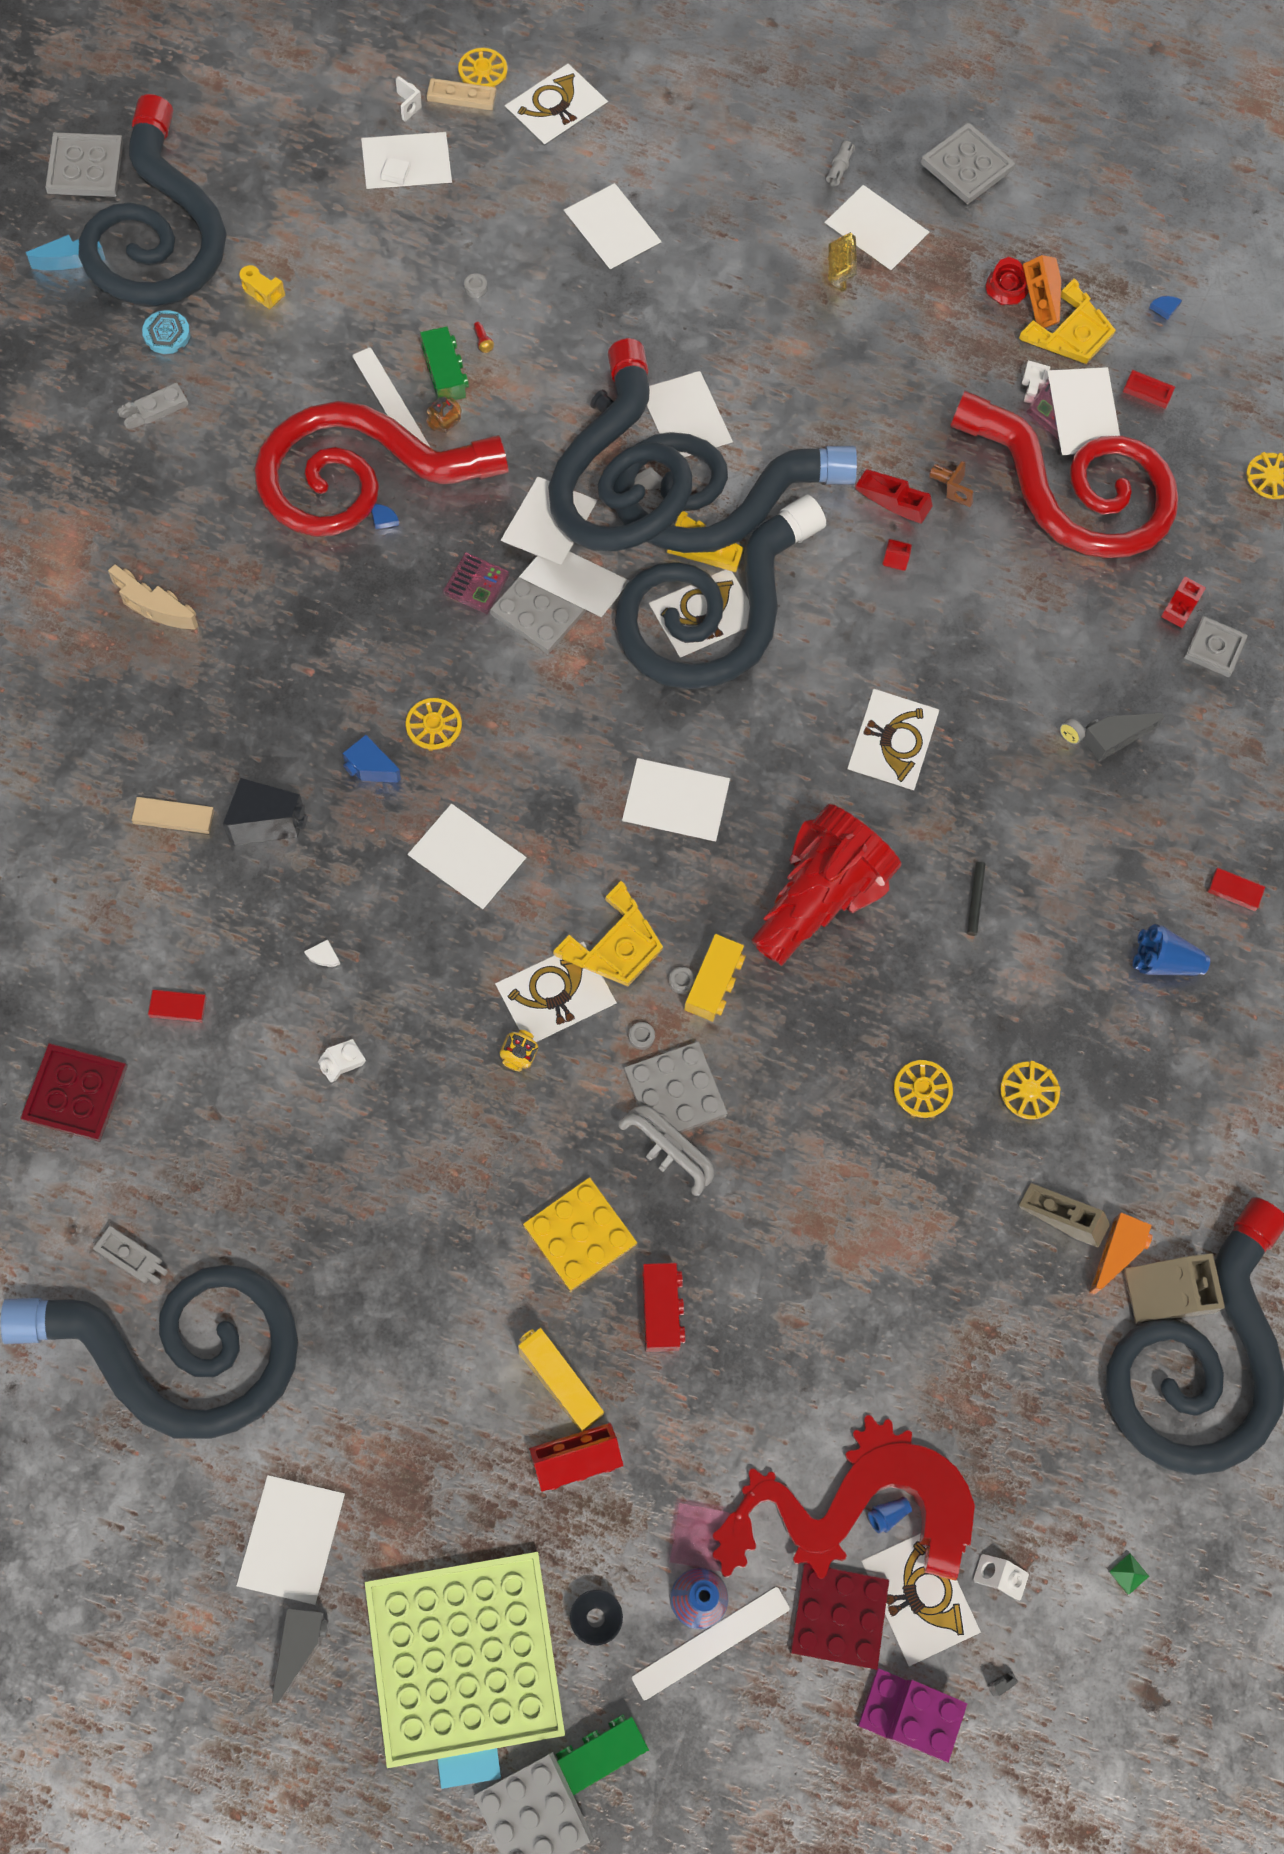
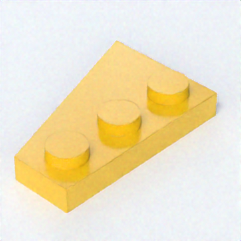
M682 511L677 518L675 526L697 528L706 527V524L699 520L697 522L688 517V513ZM735 543L715 552L682 553L667 550V553L736 572L743 553V547Z

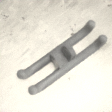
M643 1105L637 1106L619 1121L620 1129L626 1130L629 1126L635 1125L656 1143L646 1156L650 1161L656 1158L661 1149L668 1154L660 1164L659 1169L662 1172L674 1160L694 1178V1185L691 1188L693 1195H700L704 1187L711 1183L714 1177V1168L709 1159L655 1110ZM641 1116L648 1118L665 1135L663 1136L655 1127H653L646 1119H644ZM683 1150V1151H684L686 1154H688L697 1164H699V1165L701 1166V1168L703 1169V1172L699 1169V1167H698L697 1165H695V1164H694L687 1156H685L681 1151Z

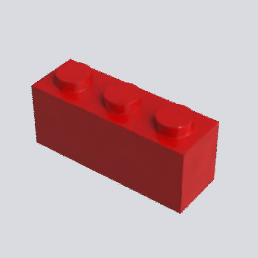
M677 1263L643 1264L646 1352L679 1351L680 1343H685V1327L679 1325V1315H684L683 1298H678V1288L683 1286L682 1271H677Z
M611 1423L529 1448L541 1492L555 1490L560 1486L575 1481H583L588 1477L600 1473H608L624 1466L617 1437Z

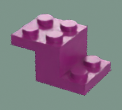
M878 1668L857 1726L912 1750H918L949 1763L968 1703L914 1680H905Z

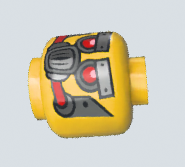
M525 1030L509 1033L500 1049V1057L503 1059L502 1063L515 1071L529 1068L538 1051V1044L533 1040L534 1035Z

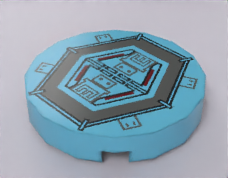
M171 310L158 311L151 314L145 320L142 327L145 343L150 346L151 350L157 353L173 354L182 346L184 348L190 339V327L187 320L178 312Z

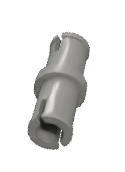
M843 141L837 155L832 159V167L826 177L828 183L833 178L830 185H839L844 171L849 167V159L855 149L854 144L848 149L851 144L850 141Z

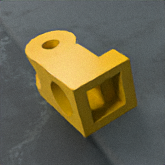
M253 265L244 266L240 270L239 275L242 280L243 290L269 310L285 296L283 282L277 277L269 280L260 274L259 269Z

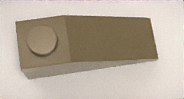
M1032 1183L1019 1204L1021 1209L1058 1230L1099 1248L1110 1226L1103 1210Z

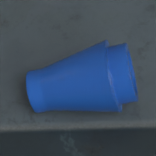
M901 1497L894 1501L873 1506L872 1511L868 1512V1519L877 1533L880 1534L883 1531L888 1533L899 1521L912 1512L909 1501L905 1497Z

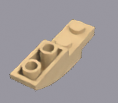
M116 564L108 570L112 582L121 589L119 593L123 603L135 612L155 622L172 627L194 630L198 627L195 617L196 612L189 605L185 604L183 606L178 602L177 597L171 591H164L159 586L152 591L147 584L137 582L129 570L126 568L122 570Z

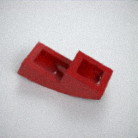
M1184 577L1161 617L1183 628L1206 587Z

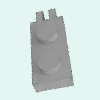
M111 1226L108 1227L93 1248L97 1253L144 1284L148 1280L156 1285L160 1284L161 1280L153 1275L155 1271L163 1276L168 1273L166 1269L160 1266L161 1259Z

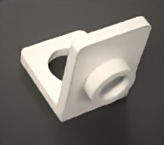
M398 76L396 78L397 93L406 99L401 104L402 120L406 122L422 108L421 93L412 83H408ZM413 104L411 110L407 112L408 106Z
M982 1554L973 1580L978 1584L996 1588L1020 1601L1029 1573L1008 1560ZM993 1563L995 1565V1573L991 1578L985 1579L984 1569L988 1564Z

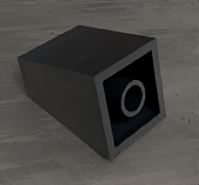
M240 778L223 826L230 844L241 845L297 838L300 829L304 830L308 816L305 814V805L302 803L300 794Z

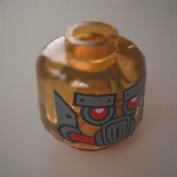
M440 397L427 408L428 419H426V422L432 430L447 433L460 422L462 409L452 397Z

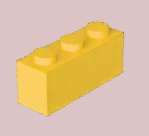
M714 935L686 1000L685 1011L712 1022L716 1014L722 1015L727 1001L723 1000L726 991L731 993L737 979L732 976L735 969L741 970L746 958L742 954L744 945L720 935Z

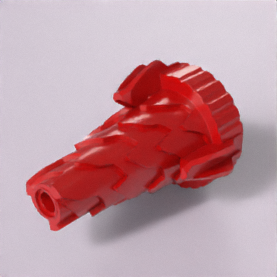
M827 804L815 819L806 820L802 824L789 862L795 866L794 870L787 877L790 881L778 894L774 906L763 918L766 922L751 941L765 957L782 966L804 940L810 938L821 926L826 927L841 909L844 911L847 909L853 914L887 894L889 891V880L901 866L899 857L880 836L858 818L834 804Z

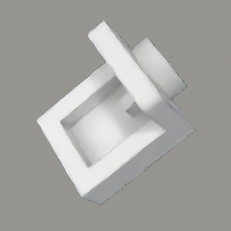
M351 1039L327 1048L318 1060L322 1073L327 1076L330 1082H334L340 1074L361 1067L366 1060L354 1040Z

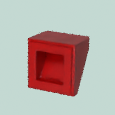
M889 539L883 565L905 571L912 545Z

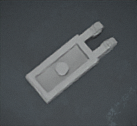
M176 382L134 401V403L128 402L120 406L117 411L120 417H128L125 419L124 424L127 429H132L143 424L147 425L189 404Z

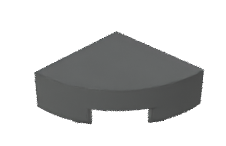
M1008 1672L991 1682L988 1688L993 1696H1000L1015 1686L1018 1680L1013 1672Z

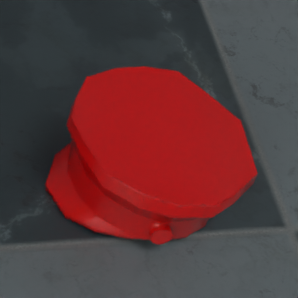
M1012 257L1001 259L987 278V295L1000 305H1018L1029 293L1023 265L1018 259Z

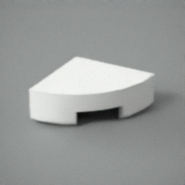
M328 940L304 951L306 957L318 965L327 967L340 965V961Z

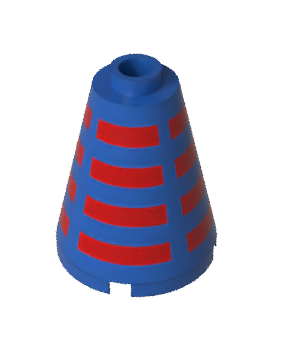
M702 1568L691 1569L683 1573L675 1581L670 1596L671 1607L678 1620L684 1625L693 1629L709 1628L718 1623L727 1610V1588L722 1579L714 1572ZM701 1590L707 1594L708 1601L702 1602L699 1599V1592Z

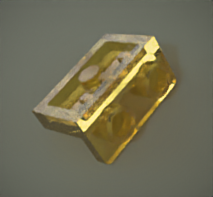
M851 232L829 243L828 279L841 292L847 289L846 280L857 275L856 236Z

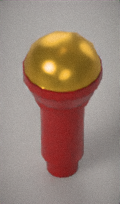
M475 322L474 330L479 339L478 348L483 353H489L494 348V342L487 336L483 325L480 322Z

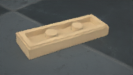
M434 78L430 79L427 92V101L491 111H493L496 97V88Z
M137 797L132 822L139 825L209 834L214 808Z

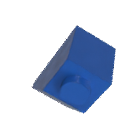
M367 735L343 753L344 768L351 776L356 775L361 781L397 783L401 780L400 769Z

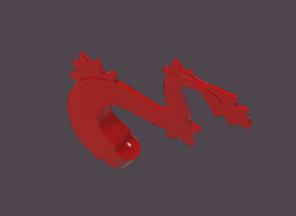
M867 1415L864 1419L865 1431L855 1430L852 1435L860 1448L848 1451L845 1454V1458L853 1466L845 1476L827 1514L822 1519H813L791 1491L783 1484L775 1481L776 1476L774 1472H769L766 1476H763L756 1469H750L748 1474L750 1485L744 1486L742 1489V1493L745 1495L736 1511L730 1514L723 1525L713 1533V1539L718 1541L720 1546L713 1552L712 1557L721 1563V1573L725 1578L730 1577L736 1567L745 1568L747 1566L745 1552L756 1549L749 1514L758 1504L770 1501L776 1504L789 1537L798 1547L793 1557L794 1564L808 1563L817 1577L823 1579L826 1577L832 1561H844L847 1555L839 1544L846 1538L870 1499L880 1490L892 1487L902 1489L912 1495L920 1507L922 1517L920 1544L926 1545L924 1572L956 1581L960 1570L962 1553H965L966 1545H971L975 1504L965 1479L958 1468L947 1458L932 1449L911 1444L912 1432L910 1430H906L900 1435H895L890 1419H886L883 1425H879L871 1415Z

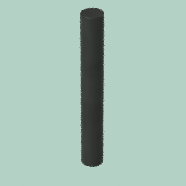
M976 862L967 930V934L970 936L978 934L986 866L984 862Z

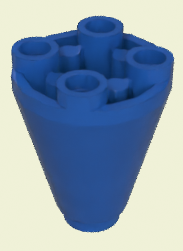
M1154 924L1147 930L1142 929L1139 932L1137 938L1139 947L1132 965L1140 973L1147 975L1197 976L1199 974L1204 975L1208 971L1210 966L1209 955H1206L1204 951L1168 928Z

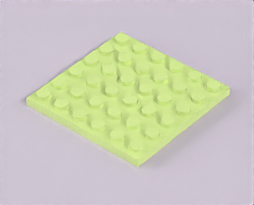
M538 1552L365 1582L387 1768L565 1736Z

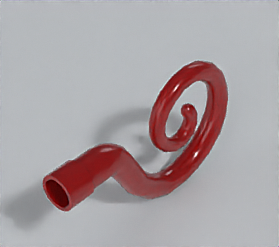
M964 391L950 427L973 436L980 435L1009 448L1015 463L1023 498L1037 524L1058 544L1088 556L1124 558L1150 550L1168 534L1177 515V484L1169 465L1154 448L1139 440L1125 436H1101L1087 442L1075 453L1070 466L1071 484L1077 497L1090 510L1101 515L1119 513L1129 504L1132 494L1130 482L1126 478L1116 480L1115 490L1117 494L1113 499H1104L1091 489L1087 480L1088 465L1094 458L1103 455L1120 454L1140 463L1148 473L1156 491L1155 510L1149 520L1141 527L1118 534L1093 532L1075 524L1060 509L1049 487L1038 436L1026 420L1014 412L991 404L990 400Z
M342 401L311 406L287 418L273 429L260 447L255 465L257 492L269 512L279 523L291 530L314 537L333 536L356 527L371 513L377 503L379 490L376 473L364 458L351 450L332 447L319 450L307 460L304 475L308 486L318 494L326 493L329 485L326 480L321 478L320 470L327 464H343L352 469L360 479L361 493L356 501L342 513L319 517L302 511L287 500L279 485L278 472L282 460L294 444L303 437L320 429L343 427L358 430L380 442L419 477L434 483L453 484L475 478H480L481 480L508 473L507 459L499 435L473 441L471 445L438 452L419 440L395 419L367 405Z

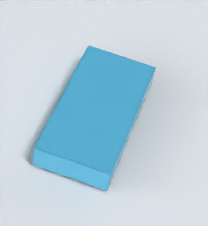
M497 1748L438 1759L441 1789L501 1779Z

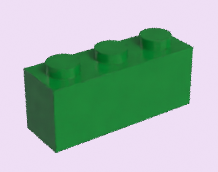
M448 326L420 332L421 347L437 399L446 397L448 401L466 398L465 388H469L466 373L462 374L461 372L463 368L461 355H456L455 349H457L455 336H450Z
M624 1714L608 1723L610 1729L599 1734L598 1730H595L583 1737L584 1744L580 1747L573 1749L572 1745L556 1753L557 1762L573 1796L649 1751L632 1716L626 1719Z

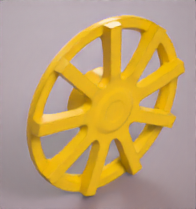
M476 48L468 51L462 56L458 64V72L463 83L494 88L506 79L508 71L507 62L504 57L497 51L489 48ZM479 52V58L476 60H473L469 56L470 54ZM483 52L493 53L489 59L483 58ZM498 56L502 63L492 65L491 63ZM467 60L473 67L463 66V61ZM504 68L502 74L493 71L496 69ZM463 71H469L473 73L468 76H465ZM489 75L497 77L498 79L492 81ZM478 76L477 83L471 81V79ZM486 78L488 83L481 84L482 79Z
M1262 452L1253 458L1247 467L1246 475L1249 485L1256 493L1265 498H1284V494L1278 495L1277 485L1280 484L1284 488V468H1279L1280 461L1284 462L1282 453ZM1268 458L1276 459L1274 466L1271 465ZM1263 459L1267 468L1256 462ZM1252 467L1263 472L1261 474H1250ZM1262 478L1263 484L1256 488L1252 480ZM1266 486L1272 487V495L1265 494L1262 490Z
M428 698L416 703L410 709L406 717L405 726L407 734L414 744L433 751L451 746L461 733L462 719L457 708L450 702L440 698ZM430 702L442 703L438 712H432ZM425 703L428 710L426 716L416 710ZM446 706H449L454 713L443 718L441 715ZM412 714L423 720V723L410 724ZM457 718V727L445 725L446 722ZM424 728V730L416 737L413 735L411 729ZM442 730L455 733L450 739H447ZM430 733L429 744L420 741L425 735ZM435 734H438L444 742L434 744Z
M916 1060L903 1066L898 1072L893 1085L896 1102L913 1117L932 1118L939 1115L948 1107L953 1096V1085L948 1073L940 1065L928 1060ZM920 1064V1078H916L909 1068ZM925 1065H930L937 1069L930 1078L925 1077ZM904 1072L914 1082L913 1084L900 1082ZM942 1073L947 1083L935 1085L933 1081ZM899 1087L911 1089L912 1092L901 1098ZM949 1089L947 1099L935 1094L934 1091ZM916 1097L917 1101L914 1109L905 1104V1101ZM932 1097L943 1105L939 1109L934 1110L930 1098ZM922 1100L925 1101L929 1112H918Z
M1035 1061L1021 1062L1013 1065L1005 1073L1001 1081V1096L1007 1108L1015 1115L1025 1119H1040L1050 1114L1058 1104L1061 1090L1056 1077L1052 1073L1053 1071L1039 1063H1035ZM1029 1067V1079L1024 1077L1019 1068ZM1035 1068L1045 1073L1037 1081L1034 1080ZM1012 1072L1016 1073L1021 1080V1084L1007 1080ZM1049 1077L1054 1087H1041L1040 1084ZM1005 1085L1018 1088V1093L1006 1097ZM1055 1092L1053 1102L1041 1093ZM1020 1097L1023 1102L1017 1111L1009 1101ZM1037 1099H1040L1049 1106L1043 1113H1040ZM1027 1102H1032L1035 1115L1023 1114Z

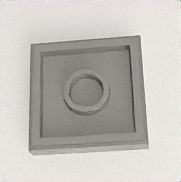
M1203 616L1184 658L1226 677H1230L1248 635Z

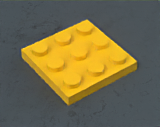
M590 1177L523 1224L525 1230L570 1293L637 1245V1241Z

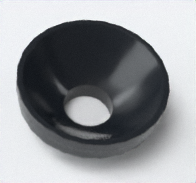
M590 1590L581 1594L573 1603L570 1611V1624L574 1634L582 1642L593 1646L604 1645L612 1641L619 1633L623 1623L622 1608L618 1600L603 1590ZM592 1609H599L604 1613L605 1620L600 1627H592L587 1621V1615Z

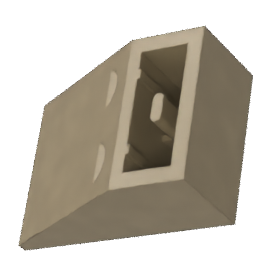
M1213 1253L1187 1256L1124 1269L1135 1323L1215 1314L1225 1308Z

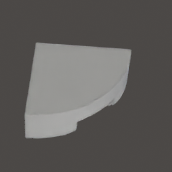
M650 467L637 474L634 485H643L647 490L661 488V480L663 478Z

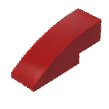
M869 469L864 471L855 485L857 491L873 502L897 515L922 524L933 507L931 494L909 488V483L906 480Z

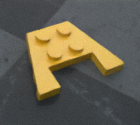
M1073 279L1061 291V298L1077 309L1054 333H1050L1033 320L1020 333L1019 339L1087 364L1114 336L1116 330L1100 309L1096 310L1091 304V298L1087 293L1081 291L1078 281Z
M620 881L605 898V901L623 915L619 922L591 951H588L573 937L568 935L553 951V954L567 962L629 986L663 950V946L648 921L644 919L639 911L635 900L631 898L627 887Z

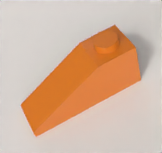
M1041 255L1024 263L1023 268L1036 323L1043 328H1048L1060 322L1061 276L1057 259Z
M1124 1213L1118 1214L1113 1219L1089 1293L1095 1295L1144 1249H1148L1153 1236L1149 1233L1151 1224Z

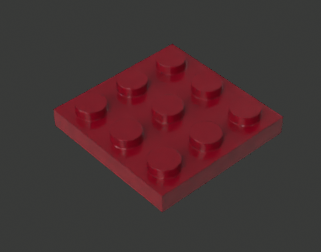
M49 1043L20 1119L26 1123L101 1142L128 1066L126 1063Z
M804 1563L790 1654L878 1670L889 1579L828 1568L825 1578L819 1579L811 1565Z

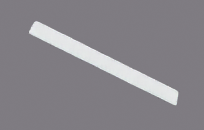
M367 348L353 354L355 362L387 416L398 421L419 440L429 446L373 350Z
M778 1587L768 1591L632 1676V1680L642 1699L647 1700L785 1614L790 1608Z

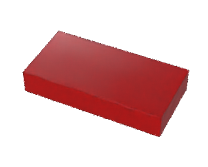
M1132 370L1123 392L1166 409L1175 386Z
M1217 867L1208 893L1256 911L1263 896L1265 886Z
M152 990L148 1016L150 1018L203 1023L207 997L203 994Z

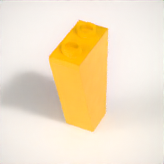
M541 1328L536 1332L531 1329L519 1339L521 1341L520 1345H518L519 1355L580 1432L587 1430L604 1416L602 1408Z

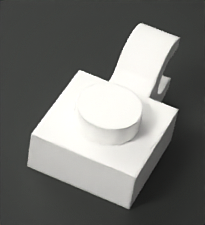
M1028 360L1021 383L1028 386L1024 402L1033 404L1038 389L1044 390L1050 366Z

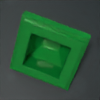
M1131 1553L1109 1571L1127 1595L1131 1594L1150 1577Z

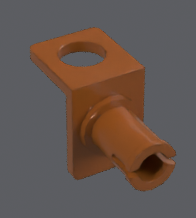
M961 461L954 471L934 464L929 477L947 484V498L968 507L972 506L973 490L959 485L965 476V462ZM956 491L964 493L967 499L958 496Z

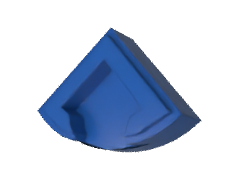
M1162 296L1152 301L1149 308L1168 320L1180 306L1182 300L1172 296Z
M375 504L372 509L375 529L399 526L398 517L392 509L384 505Z

